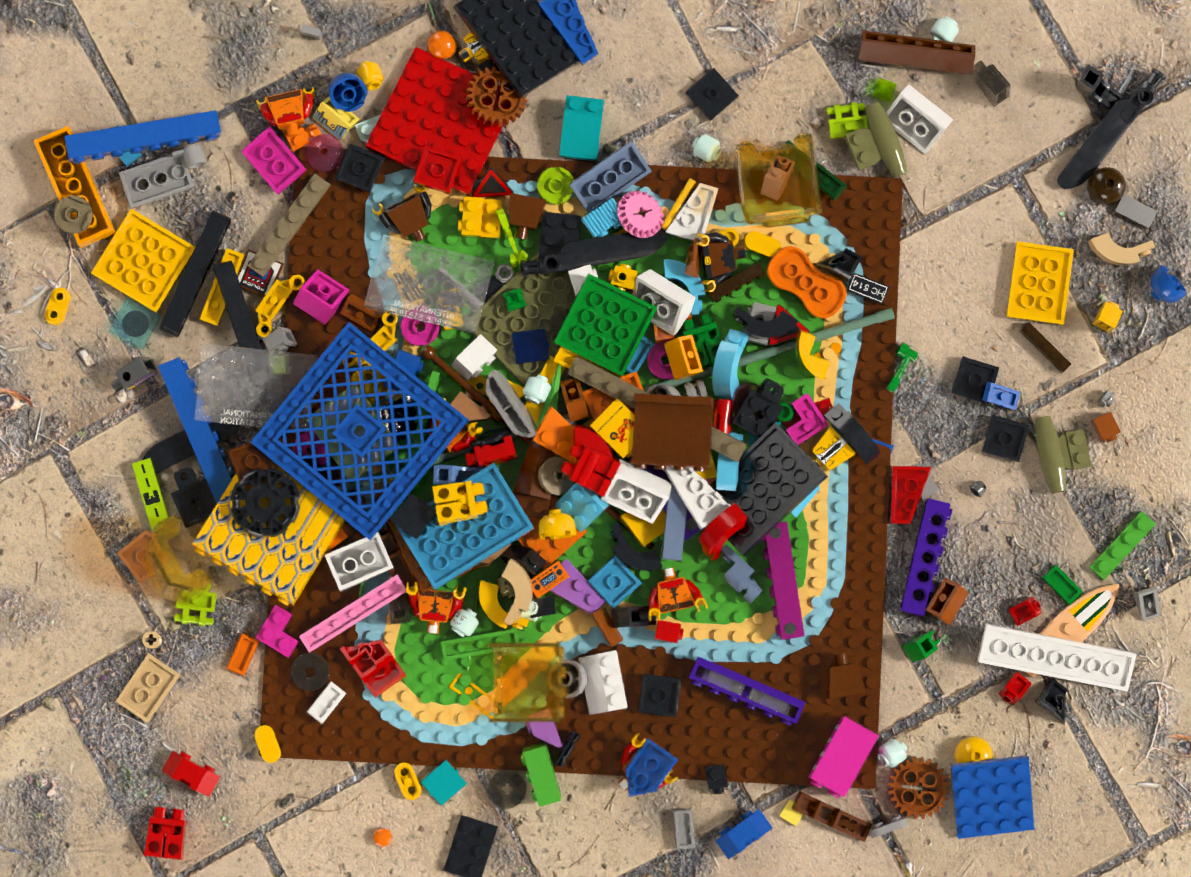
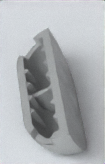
M491 371L486 381V393L508 427L516 435L522 437L535 436L538 427L519 396L499 371Z

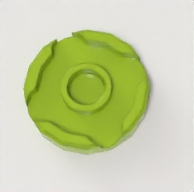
M562 167L547 168L538 178L537 189L539 196L542 199H546V202L551 205L566 203L574 194L569 185L574 181L573 176Z

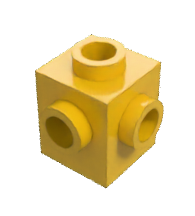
M615 265V269L610 270L608 281H611V285L623 291L633 292L638 271L632 270L629 265ZM623 276L626 279L620 280L619 277Z

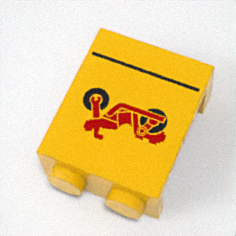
M617 398L589 427L596 431L620 455L621 459L625 456L629 459L632 456L635 415Z

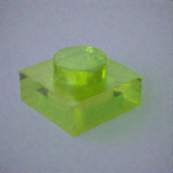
M878 78L872 97L890 103L897 84Z

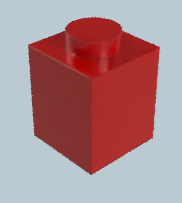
M659 620L657 622L655 639L678 643V640L683 638L684 629L681 628L679 623Z

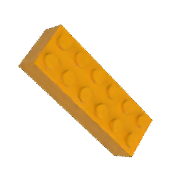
M68 125L33 141L58 200L60 201L71 195L80 196L92 208L93 217L89 227L81 233L73 234L78 246L83 248L114 235L116 230L86 161L79 164L68 162L64 137L74 134ZM71 213V218H76L77 213Z

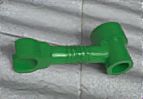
M904 342L900 344L895 353L896 356L901 358V362L886 388L892 393L897 389L909 361L913 363L918 356V352L909 348V345Z

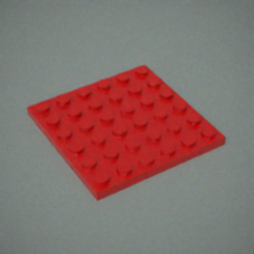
M415 47L366 143V148L417 171L425 146L462 157L452 188L469 196L505 123L502 122L500 127L497 122H494L493 126L490 125V121L483 124L484 118L481 117L477 120L478 114H471L473 107H467L470 101H466V96L469 95L466 93V90L469 88V81H472V77L475 74L446 60L435 58L431 53ZM485 84L487 88H493L490 84ZM497 85V90L495 92L496 98L493 106V111H496V104L498 102V93L500 89L499 85ZM482 101L484 105H490L487 101ZM501 105L503 109H509L506 105Z

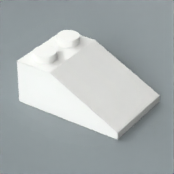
M378 532L372 540L363 538L325 555L340 592L393 568Z

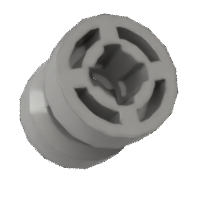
M702 378L694 383L688 382L683 384L686 396L707 397Z

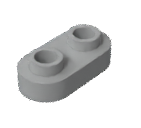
M901 815L890 818L891 822L883 825V822L871 825L873 828L869 830L871 837H878L907 826L906 817L901 818Z

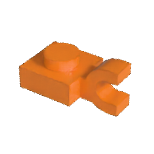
M315 123L308 125L306 128L298 125L299 135L295 137H288L287 132L284 133L292 151L310 143L309 137H316L321 134L319 127H316Z

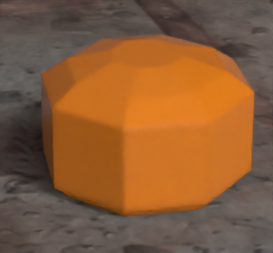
M386 828L376 830L373 836L375 844L380 847L389 845L393 838L390 830Z

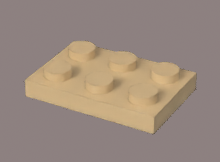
M148 653L116 702L146 723H149L181 674Z

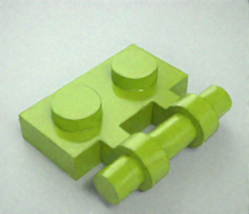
M853 102L850 105L844 106L837 104L834 107L826 108L827 115L835 114V119L828 120L831 140L845 138L846 134L861 128L868 129L867 116H859L858 111L865 110L864 103L857 104V102ZM841 113H852V117L842 118Z
M178 589L176 608L183 609V614H175L174 621L182 622L185 625L193 623L199 624L202 627L206 625L213 626L214 618L207 617V612H215L217 593ZM190 610L200 611V616L189 615Z

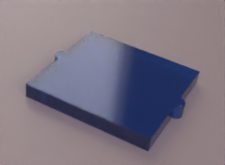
M545 328L512 333L514 345L512 350L515 352L516 365L550 360L548 352L549 342H547Z

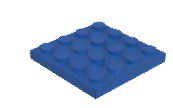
M1028 755L951 764L956 835L958 839L1035 830Z

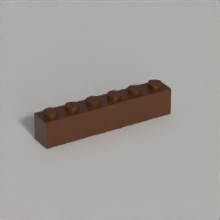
M862 30L858 60L972 75L976 45Z

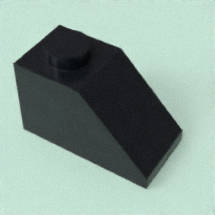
M511 544L499 556L506 564L509 563L510 559L517 561L526 570L530 579L547 562L533 548Z
M649 606L611 609L613 628L656 625L655 615L649 621Z

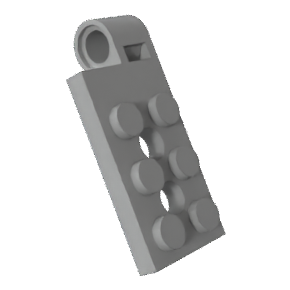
M200 144L188 146L173 152L172 155L119 172L130 208L134 209L195 188L189 170L206 163ZM159 174H165L167 177L166 181L162 184L156 181V177ZM141 180L148 181V187L145 190L138 188V183Z

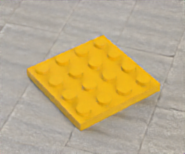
M130 209L91 274L157 313L190 261L195 246L135 210Z

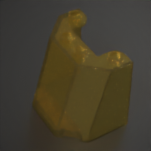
M800 133L793 139L794 145L783 144L780 147L774 148L764 147L757 150L756 146L749 141L735 145L741 208L746 223H762L763 227L771 228L806 223L810 220L811 215H819L823 212L812 134ZM777 155L795 162L779 200L760 194L764 177Z
M172 515L156 524L148 537L141 564L159 597L188 604L220 585L218 582L210 580L208 574L201 569L194 570L185 575L167 543L168 540L179 534L180 524L184 522L183 518Z
M489 643V647L493 648L494 716L489 718V722H561L562 718L565 717L563 698L567 696V688L563 686V678H566L567 671L566 667H563L564 647H561V643Z

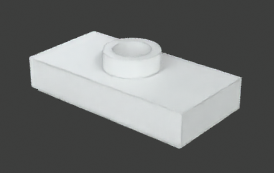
M331 681L307 712L323 724L346 695V692Z

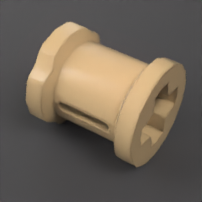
M149 631L143 635L142 642L145 647L155 649L161 645L162 637L157 632ZM151 635L157 639L156 642H153V645H151V642H148V638H151Z

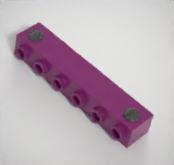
M787 521L780 522L762 541H766V548L763 549L765 560L769 561V567L766 568L767 578L772 581V587H769L770 597L775 600V606H772L773 616L777 617L778 625H775L776 636H780L781 640L804 637L805 634Z

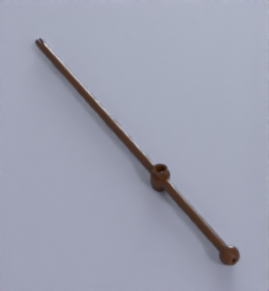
M425 346L420 352L423 359L431 360L488 409L494 422H503L508 427L494 404L435 354V349L432 346ZM519 436L523 441L530 445L532 437ZM609 505L604 511L630 532L620 518L622 515ZM649 544L646 545L648 549H653Z

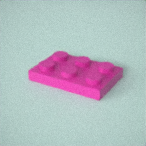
M270 126L241 151L278 195L307 170Z

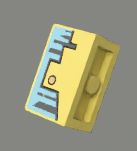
M330 97L320 103L313 115V119L339 141H342L348 131L360 120L352 112L336 109L331 103Z

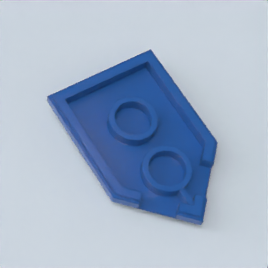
M649 738L646 739L625 769L629 797L656 792L678 761L677 758Z

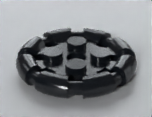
M258 468L242 476L243 479L239 483L236 482L230 496V501H232V508L230 509L238 526L241 525L246 533L259 538H263V536L276 537L286 532L288 526L296 521L300 511L298 502L300 494L293 480L290 481L285 476V473L273 468H268V470H260ZM268 477V483L261 484L260 478ZM279 482L285 486L282 491L276 487ZM250 483L253 488L247 492L244 488ZM268 497L271 500V505L268 508H262L259 504L261 498ZM284 498H291V505L285 506ZM240 500H246V507L240 508ZM283 513L286 518L281 523L277 518ZM249 514L255 519L251 524L246 520ZM262 522H270V528H262Z

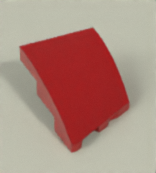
M381 639L370 643H359L356 646L340 648L375 698L407 676Z

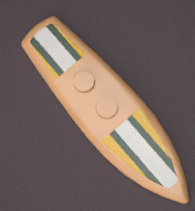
M1119 584L1103 586L1080 596L1064 608L1039 634L1077 642L1084 641L1107 616L1116 599ZM1024 671L1030 677H1035L1036 675H1038L1036 673Z

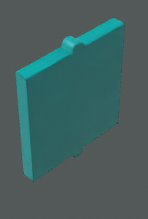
M447 760L421 781L429 791V795H433L441 806L467 784L458 773L459 771L455 770Z

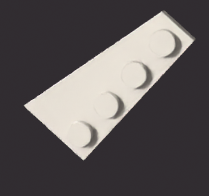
M666 466L665 473L700 529L710 524L721 512L731 506L722 499V496L717 491L715 492L708 485L704 478H701L693 471V468L685 467V471H676L674 467Z

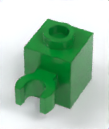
M934 630L916 636L902 646L912 663L926 659L938 649L936 645L939 644L940 640H932V634L935 633Z

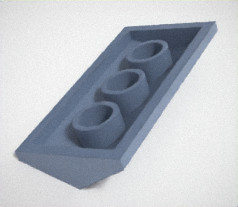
M631 140L569 185L589 214L652 171Z

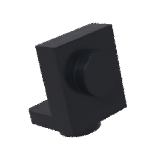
M724 764L705 767L708 791L713 792V795L725 793L724 790L728 789Z

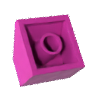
M317 270L300 288L293 304L318 321L326 324L341 305L349 289L320 270Z

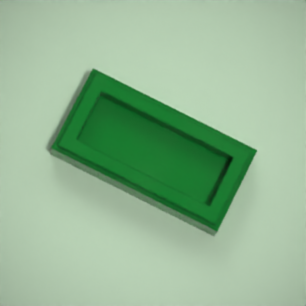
M1056 564L1042 577L1068 605L1083 592Z

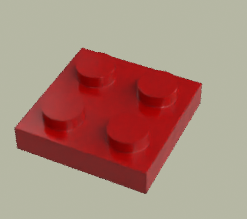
M425 146L413 183L450 195L462 157Z

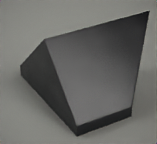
M845 248L844 251L815 265L848 283L862 256Z
M1052 678L1034 702L1065 725L1066 692L1068 689Z

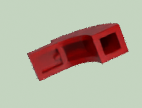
M573 425L574 445L581 447L585 445L612 457L608 445L599 434L587 427Z
M736 503L713 519L699 538L704 554L709 556L712 561L719 558L724 543L745 525L747 516Z

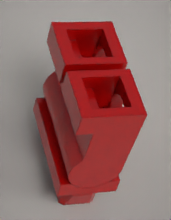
M511 435L503 437L504 443L498 445H484L481 448L480 446L474 447L475 452L465 454L468 466L486 468L492 463L497 465L518 459Z
M573 444L568 454L577 459L574 464L564 461L561 471L568 475L570 480L605 497L612 483L611 479H614L621 465L620 461L585 445L581 447Z
M155 807L153 817L149 819L144 856L183 860L187 821H184V810L173 809L172 819L165 818L166 808Z

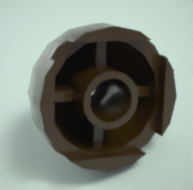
M1104 167L1098 169L1088 180V194L1099 205H1113L1123 197L1126 191L1125 178L1115 168Z

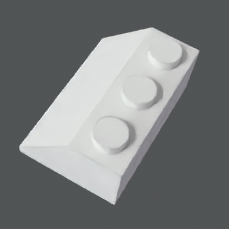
M909 84L886 112L894 130L925 155L953 121L950 116Z
M651 269L637 276L632 292L633 296L657 307L650 322L673 336L676 335L690 315L696 298Z
M620 459L621 465L614 479H611L612 483L605 497L601 496L600 500L653 524L669 499L672 483L642 469L635 468L634 465Z
M617 650L578 658L579 663L584 667L587 674V684L584 690L589 715L628 708Z

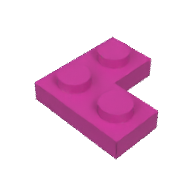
M808 393L791 403L801 420L785 431L797 445L828 426Z
M277 605L274 606L255 637L288 658L299 642L283 632L292 614Z

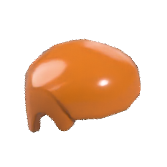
M437 31L428 38L427 49L435 58L445 60L450 58L456 51V40L449 32Z

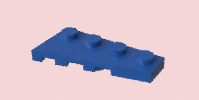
M542 0L538 3V6L577 57L580 64L583 66L598 55V51L590 32L586 28L585 20L578 9L576 0Z

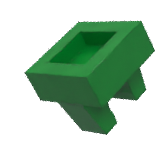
M521 287L503 293L509 313L527 306Z

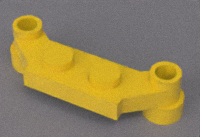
M293 275L290 279L284 281L277 279L255 310L258 312L259 324L256 327V332L259 336L267 337L272 333V321L291 293L294 290H300L306 283L303 276ZM298 279L301 280L300 286L296 285V281ZM264 326L268 327L267 333L263 331Z
M386 311L383 314L382 321L384 326L370 339L385 352L397 342L395 331L398 317L393 311L391 313ZM393 317V322H387L388 318ZM358 357L353 358L352 362L348 363V367L358 366ZM361 357L362 365H370Z

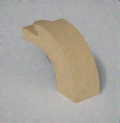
M1109 232L1088 241L1089 246L1099 258L1117 266L1137 264L1140 262L1138 255L1140 257L1147 256L1155 248L1153 240L1132 248L1120 247L1113 242Z
M510 559L502 574V577L512 584L515 591L514 603L504 620L509 625L519 621L522 615L519 612L520 609L528 612L533 597L530 577L526 570L514 559Z

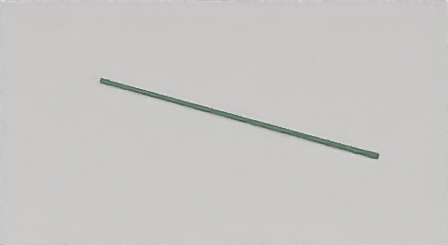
M888 308L872 315L813 333L816 336L814 343L872 324L894 319V312L892 308ZM796 339L741 356L738 367L797 349ZM714 365L703 368V372L689 378L679 380L672 378L656 384H667L675 388L688 382L691 383L701 378L704 379L713 376ZM653 385L644 387L643 390L647 391ZM586 406L588 415H591L588 406ZM568 412L560 414L565 420L566 418L569 419ZM512 431L506 435H511L512 439L519 438V436L514 434ZM501 438L497 442L487 443L484 445L494 446L503 443L504 439ZM470 445L467 449L451 454L444 451L433 465L475 452L474 447L476 446ZM403 464V465H400V466H399L400 471H401V468H402V467H405V466H406V464ZM396 467L387 469L386 475L397 474ZM383 471L375 473L373 476H381ZM374 479L373 483L381 482L383 479ZM370 480L360 481V488L370 485ZM356 481L346 483L347 492L357 489ZM337 485L336 487L343 492V485Z

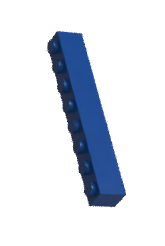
M217 110L67 135L64 137L68 162L79 164L85 162V159L90 158L96 161L104 159V156L108 155L119 157L126 152L131 154L141 153L143 149L155 151L161 149V146L166 145L172 148L184 142L195 144L199 142L198 140L202 139L213 141L220 136L221 129Z
M181 357L159 365L158 368L217 504L235 475L232 467L226 465L224 459H227L224 449H220L217 441L220 440L216 430H211L209 425L212 423L208 412L204 413L202 409L204 402L201 395H197L194 388H197L194 378H189L188 364L185 359L182 360Z

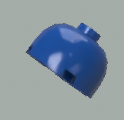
M342 73L333 78L329 85V97L336 109L351 112L359 109L365 103L364 100L368 92L365 83L358 75Z
M1161 265L1151 276L1150 286L1153 290L1151 294L1157 301L1161 299L1166 303L1177 302L1188 293L1174 274H1167L1169 269Z

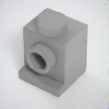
M283 327L277 328L263 339L266 345L265 349L270 355L283 354L288 351L290 346L296 347L298 345L291 330Z

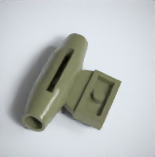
M879 101L866 106L865 111L870 129L861 128L844 136L858 171L877 164L882 158L893 178L907 173L903 149L885 110Z
M1050 416L1036 418V444L1042 472L1051 494L1066 491L1065 468L1072 471L1092 466L1084 429L1065 432L1058 437Z

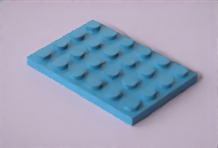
M495 463L465 480L472 483H483L485 494L475 496L476 502L486 501L488 512L478 515L476 519L453 522L444 526L439 525L436 513L418 539H415L407 532H402V529L396 525L435 590L534 529ZM434 499L427 505L436 511L437 505Z

